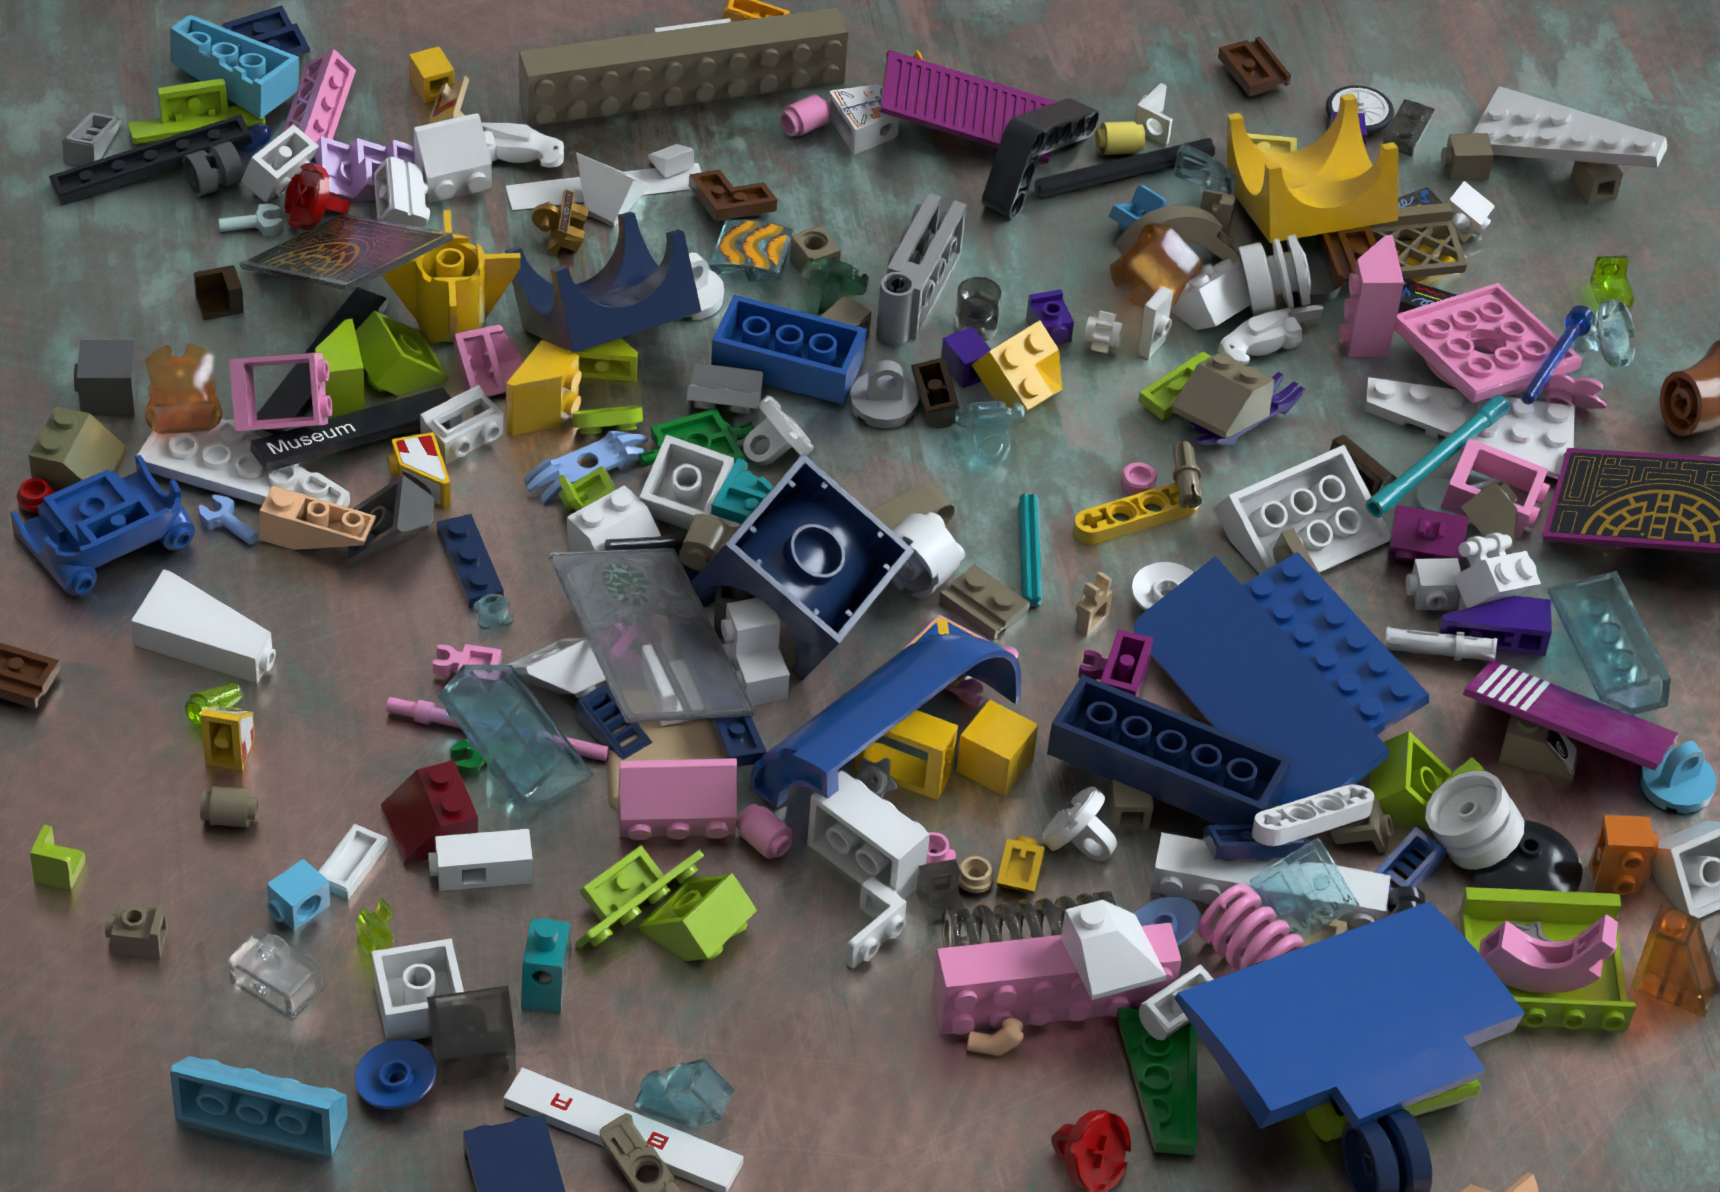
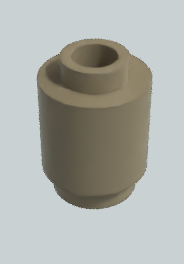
M213 786L212 790L204 789L201 796L200 819L209 821L210 825L248 828L250 820H257L259 799L258 797H252L251 789Z

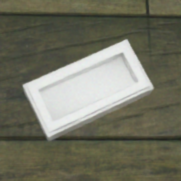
M354 823L318 871L329 881L330 893L349 900L387 849L388 838Z

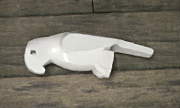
M482 123L491 163L497 159L512 163H526L539 159L541 166L551 168L557 167L564 162V144L556 138L546 136L524 124Z
M1323 306L1289 307L1254 316L1243 322L1232 333L1222 339L1218 353L1230 355L1234 360L1246 365L1250 360L1248 355H1267L1281 347L1287 350L1297 349L1302 342V328L1299 323L1321 317Z

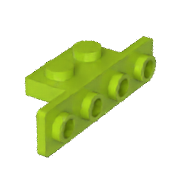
M221 78L157 88L161 118L129 122L128 129L134 144L141 143L147 145L240 114L248 129H251L256 125L265 124V116L259 119L239 105L228 107L226 84L224 79Z
M642 846L636 848L579 891L602 922L585 933L575 942V945L578 949H581L590 942L595 948L613 934L609 927L614 923L620 921L623 926L642 912L638 906L648 899L651 905H653L668 894L670 889L666 885L671 881L677 879L681 884L698 871L695 863L704 857V854L701 850H698L666 875H663Z

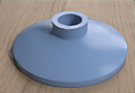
M1183 897L1156 899L1143 905L1133 913L1136 915L1141 926L1171 923L1177 946L1186 941L1195 932L1200 921L1197 906L1191 900Z

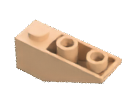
M272 485L259 510L258 540L291 550L364 545L376 521V516Z

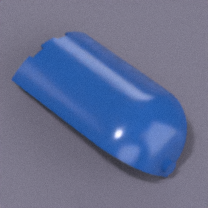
M944 634L917 641L903 649L765 753L753 765L750 775V790L775 809L787 801L789 788L793 782L796 786L807 787L828 799L839 791L838 769L962 674L982 681L1015 705L1021 701V668L1019 661L1015 655L1003 647L970 635Z

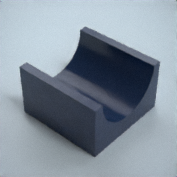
M803 453L690 584L701 593L713 586L725 585L736 587L753 594L768 604L782 618L793 635L797 647V661L791 672L803 681L843 640L915 550Z

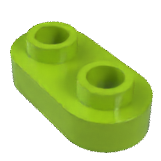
M621 406L572 412L573 427L580 428L581 434L601 433L602 427L614 425L617 431L637 429V423L643 422L642 406Z

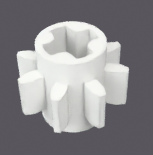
M1099 311L1098 318L1089 316L1084 341L1092 343V351L1108 354L1109 347L1118 349L1123 323L1115 322L1116 314Z

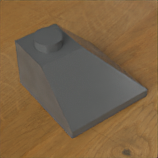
M402 475L355 506L354 510L375 515L376 521L364 545L348 546L347 562L353 565L407 541L419 532L427 530L433 521L434 497Z

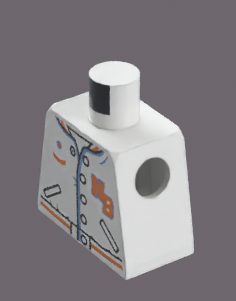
M874 84L829 91V107L831 111L829 119L853 155L892 140L898 135L899 118L879 112L883 88L881 85Z

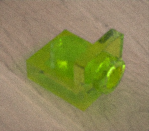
M1627 255L1599 256L1595 259L1590 283L1599 309L1629 308L1633 306L1635 297L1626 275L1630 263Z

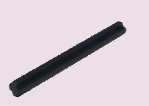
M1204 138L1037 179L1034 181V191L1038 198L1042 199L1213 157L1216 146L1211 138Z

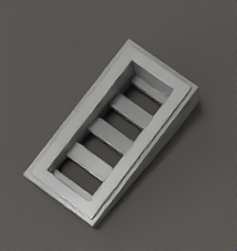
M90 112L63 139V161L66 164L81 166L100 160L120 128L121 119L119 117Z

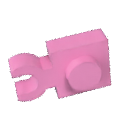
M465 644L463 652H459L449 645H437V658L445 660H433V673L440 676L457 673V682L494 687L502 660V650Z

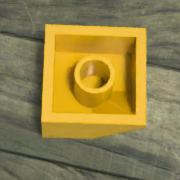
M1040 320L990 350L972 364V367L1009 423L1063 390L1059 349Z

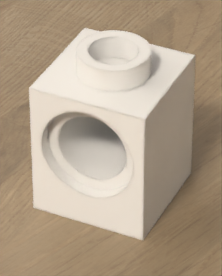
M1465 181L1445 202L1451 203L1453 209L1452 221L1458 238L1464 243L1473 233L1480 236L1490 224L1491 220L1487 216L1495 207Z

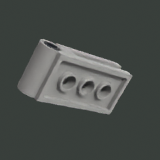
M928 193L922 205H916L912 215V224L904 227L900 238V246L898 248L893 247L888 261L887 274L882 277L880 282L876 335L881 342L887 345H901L907 342L909 338L917 339L961 255L967 204L953 201L948 212H942L940 218L941 196Z

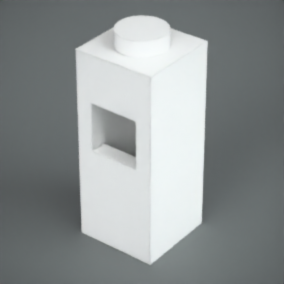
M529 829L435 836L436 852L428 853L430 876L438 877L439 891L533 883V857Z

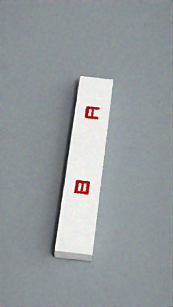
M523 1067L504 1096V1106L530 1117L544 1115L546 1123L602 1146L604 1145L600 1138V1129L619 1116L629 1113L632 1115L633 1123L649 1146L652 1144L671 1174L716 1192H728L743 1165L744 1156Z

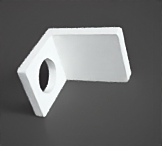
M1160 83L1150 94L1144 95L1138 102L1135 123L1143 125L1146 136L1166 146L1170 140L1172 118L1160 113L1164 108L1167 88L1166 85ZM1153 119H1156L1162 125V133H1158L1151 128L1149 123Z

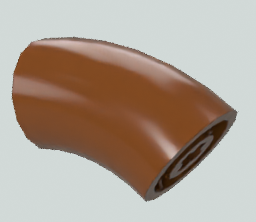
M1717 340L1710 346L1705 356L1698 363L1684 370L1672 372L1665 378L1661 387L1659 402L1662 417L1667 427L1679 436L1706 432L1720 426V340Z

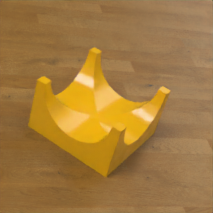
M1354 94L1340 96L1337 115L1322 137L1311 145L1293 152L1277 153L1258 147L1250 140L1242 115L1240 113L1227 114L1228 187L1236 195V198L1270 243L1276 238H1279L1280 241L1287 240V236L1294 234L1297 238L1398 221V147L1394 142L1381 144L1379 157L1374 165H1372L1362 139L1357 98Z

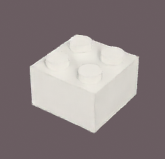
M666 435L640 494V500L647 505L653 518L689 530L695 514H705L717 518L718 516L711 515V504L733 468L734 458Z
M452 938L372 951L373 982L386 1042L397 1039L415 1040L467 1031L466 999Z

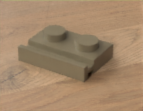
M975 564L954 580L949 589H943L939 597L941 604L993 640L998 638V633L1002 630L1006 631L1029 612L1030 604L1026 599Z

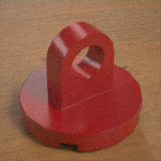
M311 162L301 165L299 168L302 171L300 174H294L286 191L284 208L285 213L290 214V219L287 220L288 224L294 229L309 231L319 223L326 209L348 214L351 201L329 195L330 180L327 170L323 166Z
M1105 1110L1089 1111L1080 1117L1075 1125H1062L1051 1137V1143L1055 1152L1064 1160L1067 1176L1074 1186L1084 1191L1106 1192L1119 1182L1126 1171L1128 1162H1124L1126 1151L1131 1152V1138L1128 1126L1122 1117Z

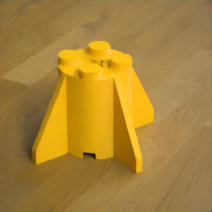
M443 210L444 234L429 241V244L424 246L422 250L420 246L416 251V256L397 257L380 265L381 275L416 319L419 328L424 332L425 339L431 343H439L441 341L454 342L453 336L456 333L483 328L485 319L521 268L520 253L484 254L482 247L478 243L476 247L469 243L468 237L452 234L450 210Z

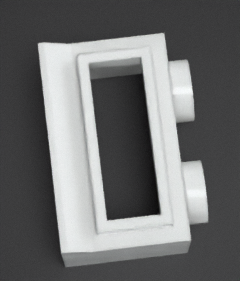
M477 385L420 414L421 434L434 432L443 462L447 464L503 435L504 413ZM473 408V413L476 416L461 423L462 413ZM445 422L451 429L446 430L441 424Z

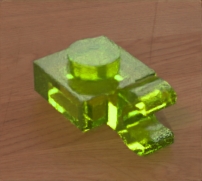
M383 898L378 900L379 906L375 912L371 914L364 907L361 909L359 917L356 918L357 943L371 959L372 951L392 948V943H394V936L387 925L392 919L394 911Z

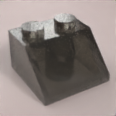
M508 985L427 997L428 1046L435 1061L436 1084H455L469 1079L501 1077L505 1074L516 1073V1043Z

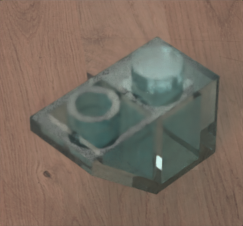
M702 1058L650 1072L641 1082V1090L634 1105L642 1111L693 1128L720 1121L735 1089Z

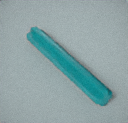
M1024 493L1019 497L1018 503L1022 597L1030 602L1029 607L1037 608L1041 605L1042 599L1038 497L1035 494L1028 495Z

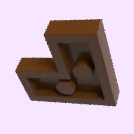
M721 170L689 175L688 186L715 221H729L732 218L750 215L759 216L763 213L777 211L778 200L764 182L733 187Z

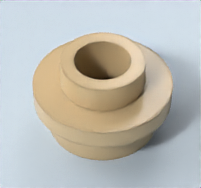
M968 857L956 870V881L965 891L971 893L985 892L994 883V870L989 861L983 857Z

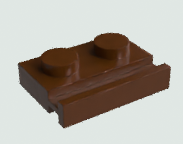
M1260 36L1256 37L1253 42L1244 40L1219 47L1218 58L1248 96L1277 89L1279 84L1290 85L1291 74Z
M1370 226L1337 231V234H1322L1321 243L1338 286L1343 285V281H1349L1350 274L1355 273L1357 259L1376 244Z
M0 643V698L36 709L38 700L41 696L44 697L60 671L59 660Z

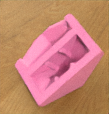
M499 324L454 334L458 372L466 390L479 385L488 398L505 395L507 381L517 371L523 361L519 348L505 334L503 327Z

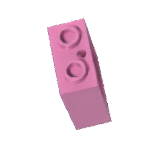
M322 352L229 359L235 431L328 424V417L332 416V401L325 391V381L329 380V365L327 360L323 359ZM309 362L313 416L257 420L253 367Z
M1469 438L1440 508L1468 517L1461 506L1482 491L1466 484L1471 470L1491 478H1498L1501 482H1506L1511 486L1529 492L1524 507L1513 503L1518 509L1515 537L1520 539L1525 526L1533 528L1540 508L1535 507L1534 504L1536 502L1542 505L1550 486L1543 483L1548 469Z

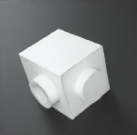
M1458 558L1415 559L1412 574H1407L1406 592L1407 595H1412L1415 610L1458 609L1461 594L1453 577L1461 572Z

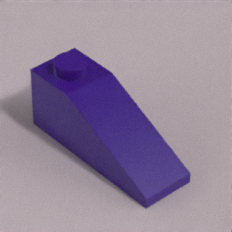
M1512 596L1442 615L1438 633L1456 635L1457 632H1464V636L1497 639L1496 651L1546 656L1552 634L1551 599Z

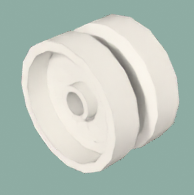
M1470 771L1458 774L1444 782L1433 793L1426 806L1425 819L1437 840L1441 842L1442 846L1446 848V853L1451 861L1464 869L1477 870L1492 866L1503 860L1518 846L1524 834L1525 821L1521 813L1508 796L1498 777L1487 771Z

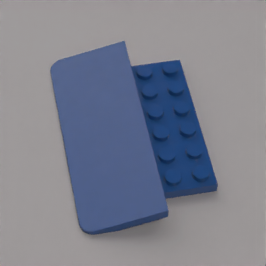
M1296 552L1243 585L1215 556L1143 612L1134 624V633L1154 638L1151 656L1214 728L1292 759L1286 788L1278 801L1280 805L1345 785H1355L1390 757L1389 748L1377 735L1429 703L1427 691L1299 552Z

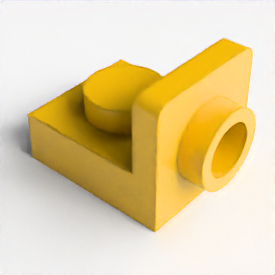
M1016 836L1015 840L1006 839L996 886L1034 894L1041 863L1044 858L1045 847L1038 846L1037 840L1025 836Z

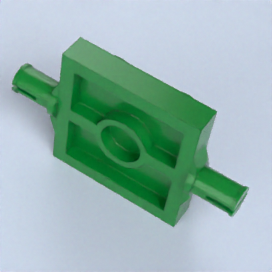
M716 408L651 426V438L657 449L639 453V462L643 468L653 465L666 435L733 457L735 464L738 458L744 460V454L739 448L737 441L745 439L755 427L752 425V422L732 427L722 419Z

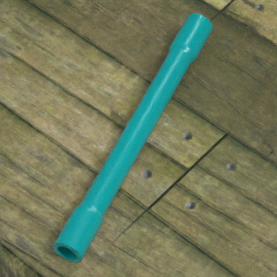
M1496 395L1490 399L1462 426L1391 484L1385 485L1366 501L1367 511L1373 517H1382L1399 503L1405 494L1464 447L1469 438H1475L1484 429L1491 427L1510 410L1508 400L1501 395Z

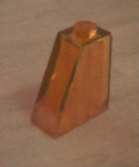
M1661 904L1649 930L1631 989L1705 1018L1718 983L1699 918Z

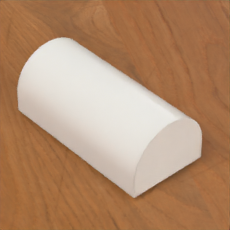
M1201 964L1141 1004L1139 1008L1140 1020L1147 1032L1155 1039L1164 1040L1190 1022L1174 998L1178 992L1214 980Z

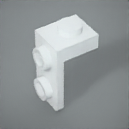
M873 876L861 884L859 908L874 920L848 942L846 964L852 969L863 960L869 961L873 958L879 947L889 938H896L906 925L907 901L901 898L891 886L881 883Z

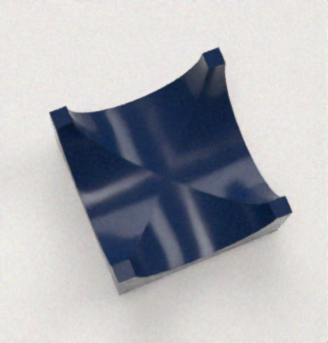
M629 211L619 214L618 240L610 260L595 276L578 284L574 283L569 268L566 266L550 269L553 282L551 284L537 274L530 266L522 248L517 246L505 250V253H520L521 268L513 278L512 284L523 329L575 353L702 312L684 231L677 229L666 233V251L662 262L658 266L643 240L635 213Z

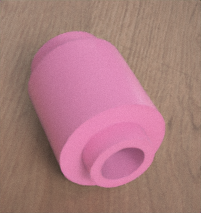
M813 94L787 106L785 111L780 114V122L784 131L789 136L796 135L800 137L827 125L831 114L830 107L825 99Z
M751 804L738 816L736 827L739 829L740 836L765 858L781 857L790 849L792 845V829L765 806L759 807L757 804Z

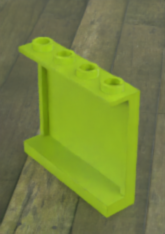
M1466 887L1459 910L1461 932L1478 953L1481 940L1504 921L1509 923L1516 922L1524 926L1540 921L1542 923L1543 935L1554 942L1566 941L1581 934L1605 914L1617 921L1621 909L1620 894ZM1618 928L1616 933L1617 947L1608 959L1603 960L1601 978L1594 983L1577 990L1562 993H1535L1505 985L1525 1012L1518 1025L1531 1028L1543 1026L1565 1027L1567 1029H1605L1607 1031L1628 1030L1636 1004L1635 1002H1628Z

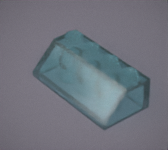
M1617 571L1548 588L1549 597L1600 701L1631 715L1668 707L1671 677Z
M462 665L438 695V698L446 707L448 716L458 723L467 735L468 743L478 750L487 762L489 771L501 781L508 791L509 798L520 808L545 807L593 777L594 774L512 665Z

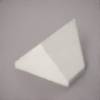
M576 152L585 207L589 208L588 216L614 228L618 224V215L626 213L648 189V184L618 169Z

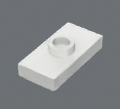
M1164 286L1159 288L1144 307L1138 355L1148 360L1165 342L1166 335L1172 324V319L1169 318L1173 291Z

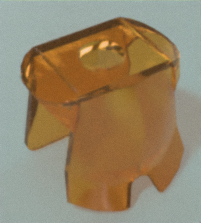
M1161 223L1146 224L1141 230L1138 243L1110 264V273L1114 285L1118 287L1124 283L1131 284L1133 290L1128 299L1141 308L1145 307V304L1162 286L1173 291L1171 306H1174L1190 277L1199 274L1202 270L1201 259L1170 226Z
M189 343L187 344L185 354L182 357H176L170 345H166L157 349L145 359L151 382L148 386L150 399L147 404L145 419L153 431L159 434L210 431L220 423L223 412L220 402L215 395L216 381L212 380L214 355L205 348Z

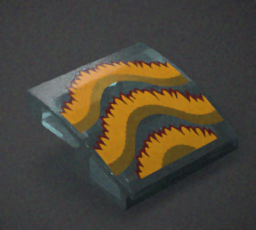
M725 220L709 263L710 269L717 275L745 272L749 282L780 279L790 252L791 235L796 233L792 228L770 222Z

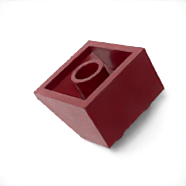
M454 760L417 769L381 803L382 813L404 866L428 860V853L436 852L435 836L478 833V815Z

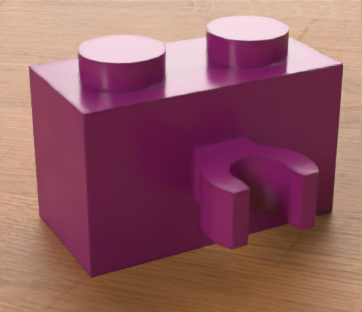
M1397 505L1394 512L1388 554H1394L1396 560L1414 563L1415 559L1458 558L1460 564L1462 555L1459 553V545L1465 542L1469 517Z
M1118 629L1108 659L1103 658L1096 651L1085 650L1083 664H1080L1078 677L1081 678L1084 675L1094 680L1100 679V682L1139 697L1148 672L1154 638Z

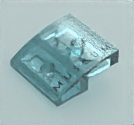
M1320 838L1301 847L1250 880L1263 905L1271 907L1275 911V921H1286L1290 927L1289 935L1292 933L1299 934L1303 940L1320 932L1326 925L1355 910L1360 905Z

